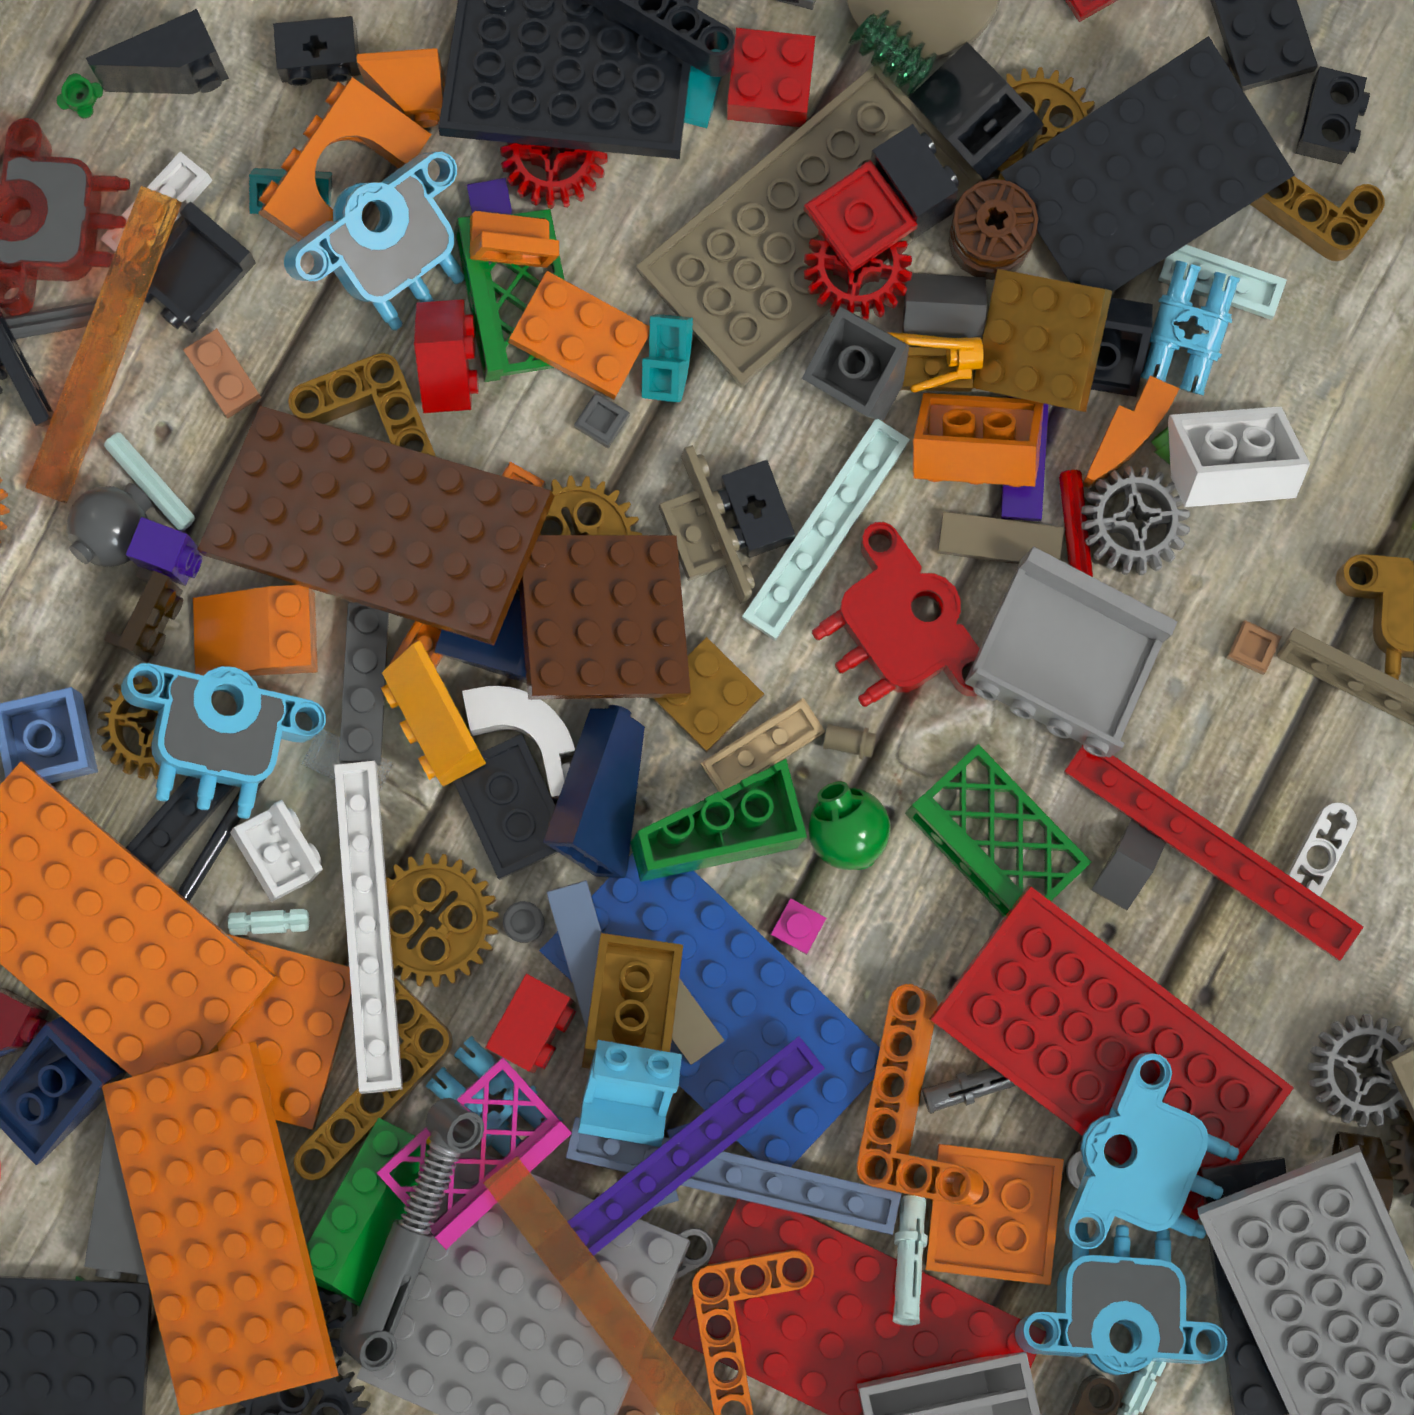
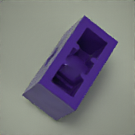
M143 517L140 518L126 556L138 567L152 572L155 570L168 576L173 582L184 586L187 585L190 577H196L203 559L197 550L198 545L188 534Z

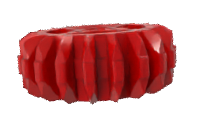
M508 143V145L500 147L501 156L506 158L501 163L503 172L510 173L507 177L509 186L519 185L517 192L521 198L526 197L532 192L531 202L535 206L541 202L542 198H546L547 207L550 209L554 208L555 199H561L563 206L568 208L570 206L569 196L574 195L578 201L582 202L585 199L582 188L595 191L597 186L593 178L599 179L604 177L605 172L600 165L608 162V155L605 152L558 148L560 153L557 154L552 169L548 156H551L554 147ZM522 161H531L532 165L542 167L546 172V181L529 173L522 164ZM579 164L582 165L571 177L560 181L561 174L565 170L578 168Z
M819 230L818 235L821 240L811 239L809 241V248L814 253L804 255V263L811 266L804 270V279L813 281L808 286L809 294L822 293L817 300L819 307H824L829 302L832 303L830 309L831 316L835 317L839 307H843L852 313L860 312V317L866 321L869 320V310L871 309L880 318L884 316L885 312L882 303L894 309L898 303L895 295L905 296L907 287L902 282L911 281L912 272L905 269L912 264V256L902 254L908 246L905 240H900L883 251L890 265L883 264V260L873 258L864 264L861 273L858 275L857 283L853 282L855 273L850 274L837 255H829L833 249ZM825 270L833 271V275L840 276L846 281L848 285L847 293L833 285ZM880 279L888 280L877 291L867 295H859L861 288L866 283H879Z

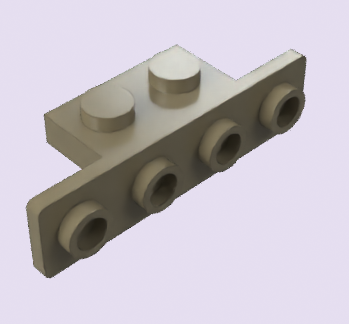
M693 445L685 447L681 459L694 491L660 503L658 508L669 535H677L678 557L687 580L690 581L726 568L740 604L747 602L752 595L751 589L755 587L753 575L748 565L742 566L736 553V551L740 550L738 538L733 528L727 529L721 516V514L725 513L724 505L718 491L712 492L706 479L710 476V472L702 454L697 455Z

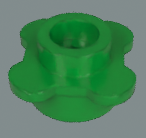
M73 73L64 82L61 94L57 96V104L62 110L71 109L77 112L80 118H89L94 113L93 106L96 100L103 96V88L98 82L90 83L89 80L80 74ZM78 93H83L82 99H77Z

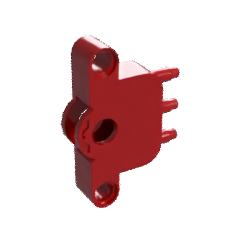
M886 522L870 524L862 536L861 552L873 572L852 585L845 592L840 609L820 622L819 626L812 630V635L816 640H821L843 626L847 630L857 647L846 653L841 660L835 663L837 671L843 674L867 659L880 678L879 681L858 696V701L863 707L877 702L892 691L899 693L915 690L942 671L945 672L954 687L961 694L977 696L974 688L965 684L962 670L973 665L980 648L962 624H956L961 613V600L955 586L945 577L935 573H920L922 566L891 524ZM874 535H883L889 539L891 547L887 551L877 552L870 547L868 540ZM920 597L934 599L940 607V616L931 622L921 621L914 616L911 610V603Z

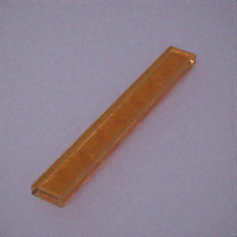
M518 1156L483 1182L659 1415H714Z

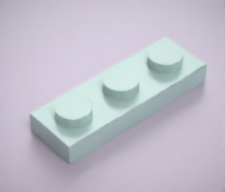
M1189 245L1183 246L1166 257L1158 281L1170 285L1176 260L1187 262L1183 280L1186 279L1191 264L1199 266L1201 270L1198 273L1193 293L1208 298L1214 273L1227 274L1222 291L1225 289L1228 276L1231 275L1240 278L1231 306L1270 320L1273 319L1287 279Z

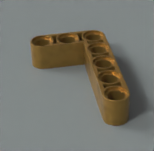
M379 353L299 384L289 394V408L294 416L299 419L311 420L322 424L376 404L391 444L405 447L408 442L417 440L424 444L421 453L436 457L401 368L396 359L389 354ZM389 368L394 371V375L387 383H377L374 381V376L378 370ZM344 383H353L357 386L355 393L349 398H339L336 395L338 388ZM312 397L319 400L315 411L307 414L299 411L300 404L306 398ZM403 404L409 407L408 414L400 420H393L388 417L390 409L395 405Z
M395 976L396 1004L406 1000L412 1004L414 1009L413 1017L409 1022L404 1024L398 1023V1034L404 1040L400 1045V1059H407L412 1063L414 1068L413 1076L409 1081L402 1083L403 1090L381 1092L385 1100L384 1106L376 1113H371L365 1108L364 1096L366 1094H361L358 1087L295 1153L293 1161L295 1170L304 1179L318 1180L329 1176L367 1138L378 1117L384 1120L452 1049L453 1039L448 1028ZM436 1029L443 1036V1045L437 1052L428 1053L423 1048L422 1038L427 1031ZM342 1119L351 1121L355 1128L352 1140L347 1143L340 1142L334 1133L336 1124ZM312 1149H318L325 1157V1165L318 1173L309 1171L305 1164L306 1155Z

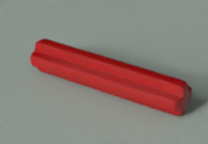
M1075 469L1065 470L1061 472L1059 482L1068 564L1093 577L1090 546H1087L1085 542L1089 535L1088 531L1081 529V524L1087 521V516L1081 513L1082 507L1085 506L1082 472Z

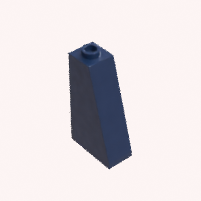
M609 705L608 708H590L543 843L596 877L625 878L628 869L645 726L632 718V713L628 709L618 705Z

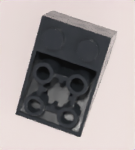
M968 42L908 97L984 181L1044 126L1031 107Z

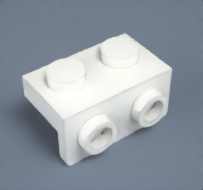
M282 800L275 802L269 810L234 827L230 832L271 902L312 882L322 871V866L320 865L321 857L318 850L313 844L307 843L300 831V821L296 813L291 808H287Z

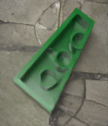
M787 759L774 764L758 774L755 773L721 792L718 791L688 808L681 809L638 830L630 844L640 882L797 849L807 838Z

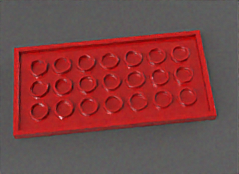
M1031 886L1025 889L929 1018L930 1021L1081 1136H1083L1092 1122L1101 1116L1109 1115L1129 1064L1134 1057L1146 1052L1163 1056L1171 1065L1172 1076L1162 1102L1194 1115L1203 1122L1208 1134L1227 1141L1230 1145L1239 1149V1155L1234 1161L1228 1158H1221L1206 1151L1199 1168L1240 1162L1294 1089L1288 1082ZM1148 1060L1141 1066L1140 1076L1145 1083H1154L1160 1076L1159 1065L1154 1060ZM1114 1135L1106 1142L1104 1153L1119 1165L1125 1163L1131 1156V1142L1125 1135ZM1190 1190L1181 1212L1197 1221L1199 1218L1197 1208L1204 1206L1203 1196Z
M737 1199L707 1263L708 1265L785 1250H800L811 1259L814 1275L811 1282L805 1287L793 1291L734 1301L746 1375L827 1415H863L857 1388L859 1383L981 1357L1025 1352L1019 1347L1015 1338L1016 1326L1022 1319L922 1272L920 1323L912 1326L894 1323L897 1259L804 1214ZM792 1257L788 1259L782 1267L783 1276L790 1281L802 1279L806 1273L805 1262L800 1258ZM749 1265L742 1270L740 1279L746 1287L755 1289L763 1284L765 1273L761 1267ZM706 1273L699 1281L700 1290L708 1296L719 1294L724 1286L722 1278L716 1273ZM692 1295L672 1339L704 1354L694 1295ZM715 1315L708 1320L706 1328L711 1336L722 1338L730 1332L731 1324L725 1316ZM1032 1324L1029 1327L1031 1339L1035 1343L1042 1344L1046 1331ZM1026 1352L1031 1368L1037 1354ZM722 1358L718 1360V1362L738 1371V1365L733 1359Z

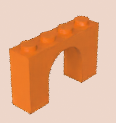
M353 77L345 85L337 82L325 100L330 107L323 118L317 114L313 117L303 132V135L308 140L299 151L294 147L281 165V168L286 171L278 184L271 180L258 199L264 204L258 214L298 242L326 221H333V209L322 199L315 181V168L318 158L328 145L339 141L361 143L399 169L421 152L432 135Z

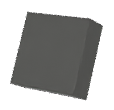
M595 392L575 422L574 427L606 448H609L629 418L630 413Z

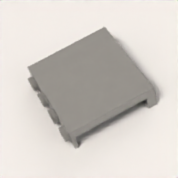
M1033 546L1020 560L965 680V684L973 687L974 692L984 699L998 700L1010 706V710L1015 715L1024 719H1035L1047 725V730L1050 733L1061 738L1070 737L1083 744V748L1090 754L1110 758L1121 750L1125 744L1120 741L1159 650L1163 642L1172 636L1178 621Z

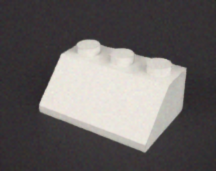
M1282 407L1173 414L1169 416L1171 479L1184 507L1297 497L1310 462Z

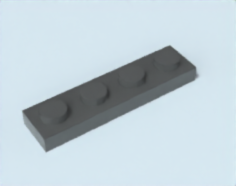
M348 602L339 762L340 764L375 761L377 765L381 766L385 696L381 687L386 685L382 672L387 666L389 613Z

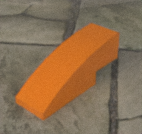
M1149 376L1133 411L1121 405L1117 407L1083 481L1084 487L1089 489L1099 479H1106L1111 471L1118 470L1134 456L1161 423L1180 388Z

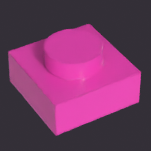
M790 899L771 936L807 955L827 918Z

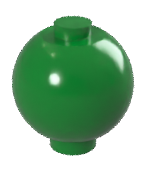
M837 781L824 786L817 794L818 803L813 808L808 823L809 840L814 851L824 862L838 869L863 870L872 866L886 849L890 838V820L885 807L871 793L858 788H849L846 782Z

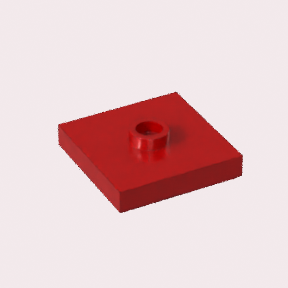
M871 160L804 205V211L850 274L916 230L918 226Z

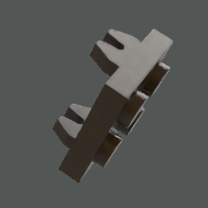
M139 567L135 576L147 583L122 636L108 631L104 641L148 663L152 655L156 657L161 651L166 639L163 631L169 619L174 620L179 614L184 599L180 597L183 590L168 576L155 570L152 572Z

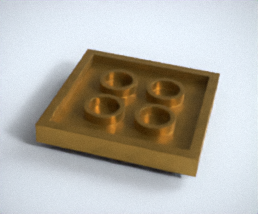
M997 269L982 339L983 367L982 369H976L973 388L1086 412L1112 291Z

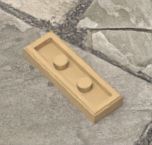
M802 698L701 762V766L717 791L721 792L740 783L741 780L755 773L758 774L786 759L825 734V730L805 699Z

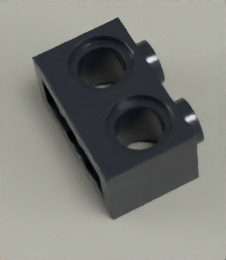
M1322 66L1319 67L1312 80L1295 154L1342 165L1349 153L1355 154L1361 136V130L1355 129L1358 115L1364 116L1370 98V93L1364 92L1367 77ZM1330 93H1342L1347 98L1348 103H1336ZM1331 129L1335 131L1339 141H1328L1324 138L1322 130Z

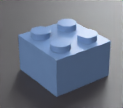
M69 687L0 703V753L5 778L20 761L27 763L49 783L98 773L82 693Z

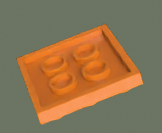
M938 1144L936 1161L963 1166L977 1171L983 1180V1193L980 1199L971 1205H958L932 1199L925 1270L1051 1285L1064 1159ZM962 1174L958 1175L953 1182V1191L957 1197L962 1195L966 1189V1179Z

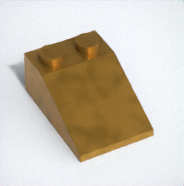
M601 933L581 1068H591L598 1040L670 1052L683 952L682 944Z

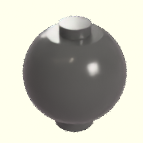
M128 483L122 490L114 486H100L83 493L74 502L67 517V535L72 544L69 547L72 554L84 564L91 562L102 567H115L131 561L126 556L140 518L148 519L146 511L152 507L150 499L140 488L131 483Z

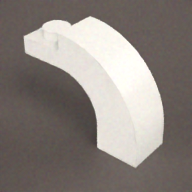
M485 686L462 691L469 728L473 736L499 730H512L528 736L538 745L544 760L551 798L553 801H557L570 767V762L562 764L561 758L574 756L575 746L569 731L557 713L541 699L528 700V692L512 687Z

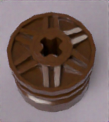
M991 179L978 182L963 193L955 207L948 239L952 257L962 270L974 277H986L987 280H995L997 269L1015 272L1021 268L1030 253L1038 225L1035 203L1027 192L1011 181ZM992 219L995 224L1002 222L1001 229L997 230L995 225L987 226L988 220Z

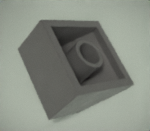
M839 307L802 379L869 418L884 420L903 386L909 345L847 309Z

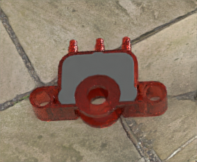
M29 118L18 119L8 128L0 184V308L8 316L22 315L32 309L35 301L37 280L77 281L85 277L92 267H119L122 264V256L120 254L96 251L98 229L114 230L115 228L123 229L126 227V218L124 216L100 213L101 191H128L130 189V180L128 178H119L118 176L93 175L89 167L79 159L51 157L52 146L40 125ZM36 138L33 145L22 147L27 139ZM22 210H31L30 216L25 222L19 225H10L16 213ZM16 287L19 288L15 297L4 299L8 290Z

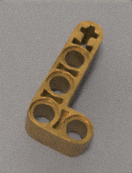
M1293 176L1277 186L1282 191L1283 198L1275 199L1266 193L1250 204L1323 257L1331 261H1341L1353 252L1381 214L1385 206V198L1378 187L1371 184H1362L1349 194L1339 208ZM1354 202H1366L1371 208V213L1363 214L1359 212ZM1302 208L1311 210L1316 217V221L1307 222L1303 220L1298 210ZM1331 233H1343L1348 239V245L1335 243Z

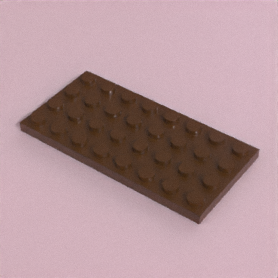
M259 406L197 550L206 557L494 645L555 496L548 489Z

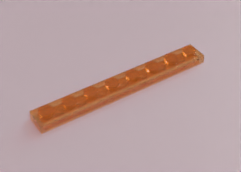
M140 187L25 488L67 503L182 202L146 187Z

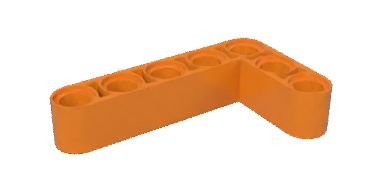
M903 984L892 992L889 1000L857 1161V1173L865 1184L872 1187L952 1204L971 1205L976 1203L983 1193V1180L977 1171L963 1166L909 1155L935 1025L929 1018L937 1009V1001L930 991L913 984ZM917 994L920 998V1007L916 1013L910 1015L907 1010V1004L909 999ZM909 1035L912 1040V1047L906 1055L902 1056L899 1051V1044L905 1036ZM901 1076L904 1081V1088L900 1095L894 1097L891 1092V1084L896 1077ZM892 1117L895 1120L896 1129L891 1137L886 1138L883 1133V1125L888 1118ZM884 1158L887 1163V1173L882 1179H878L875 1174V1166L880 1159ZM923 1166L927 1173V1179L925 1184L918 1188L913 1181L915 1171ZM962 1174L966 1179V1189L962 1195L957 1197L953 1191V1182L958 1175Z
M785 1250L702 1266L695 1273L692 1290L714 1415H722L721 1409L723 1405L731 1400L741 1402L746 1409L745 1415H754L734 1301L793 1291L805 1287L811 1282L814 1275V1267L811 1259L800 1250ZM792 1257L800 1258L806 1264V1273L798 1281H790L782 1273L784 1263ZM749 1265H757L765 1273L763 1284L755 1289L746 1287L740 1279L742 1270ZM709 1272L718 1274L724 1282L722 1291L715 1296L704 1294L699 1287L700 1278ZM722 1315L730 1321L731 1329L725 1337L715 1338L708 1333L706 1324L712 1316ZM731 1358L737 1363L738 1373L733 1379L722 1380L715 1375L714 1365L719 1359Z

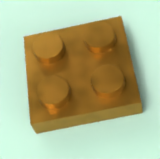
M706 637L688 655L691 694L687 697L652 699L707 753L764 696V693Z

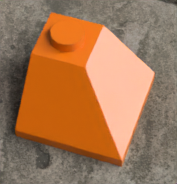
M437 48L357 54V63L365 86L422 128L438 125L445 88V75Z

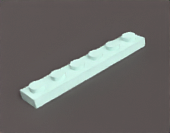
M879 419L874 420L743 614L742 619L773 640L776 641L909 444V438Z

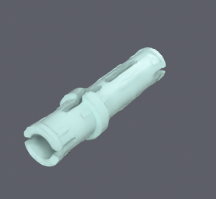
M906 1195L900 1198L899 1232H896L894 1236V1244L898 1246L893 1322L907 1326L920 1323L923 1248L927 1246L928 1236L924 1234L927 1200L914 1195Z

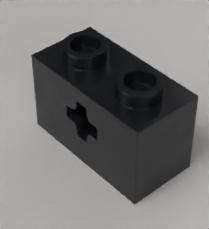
M353 16L273 23L276 66L282 83L288 82L290 85L303 86L310 84L312 80L326 78L332 82H344L350 80L351 76L361 75L357 63V54H359L358 35ZM322 49L320 57L313 58L316 53L315 50Z
M768 460L721 476L723 488L717 491L722 499L725 513L732 511L736 526L730 528H733L738 538L740 550L745 548L748 557L752 558L793 542L795 532ZM754 502L757 508H762L761 517L755 519L752 513L745 514L748 512L749 503Z

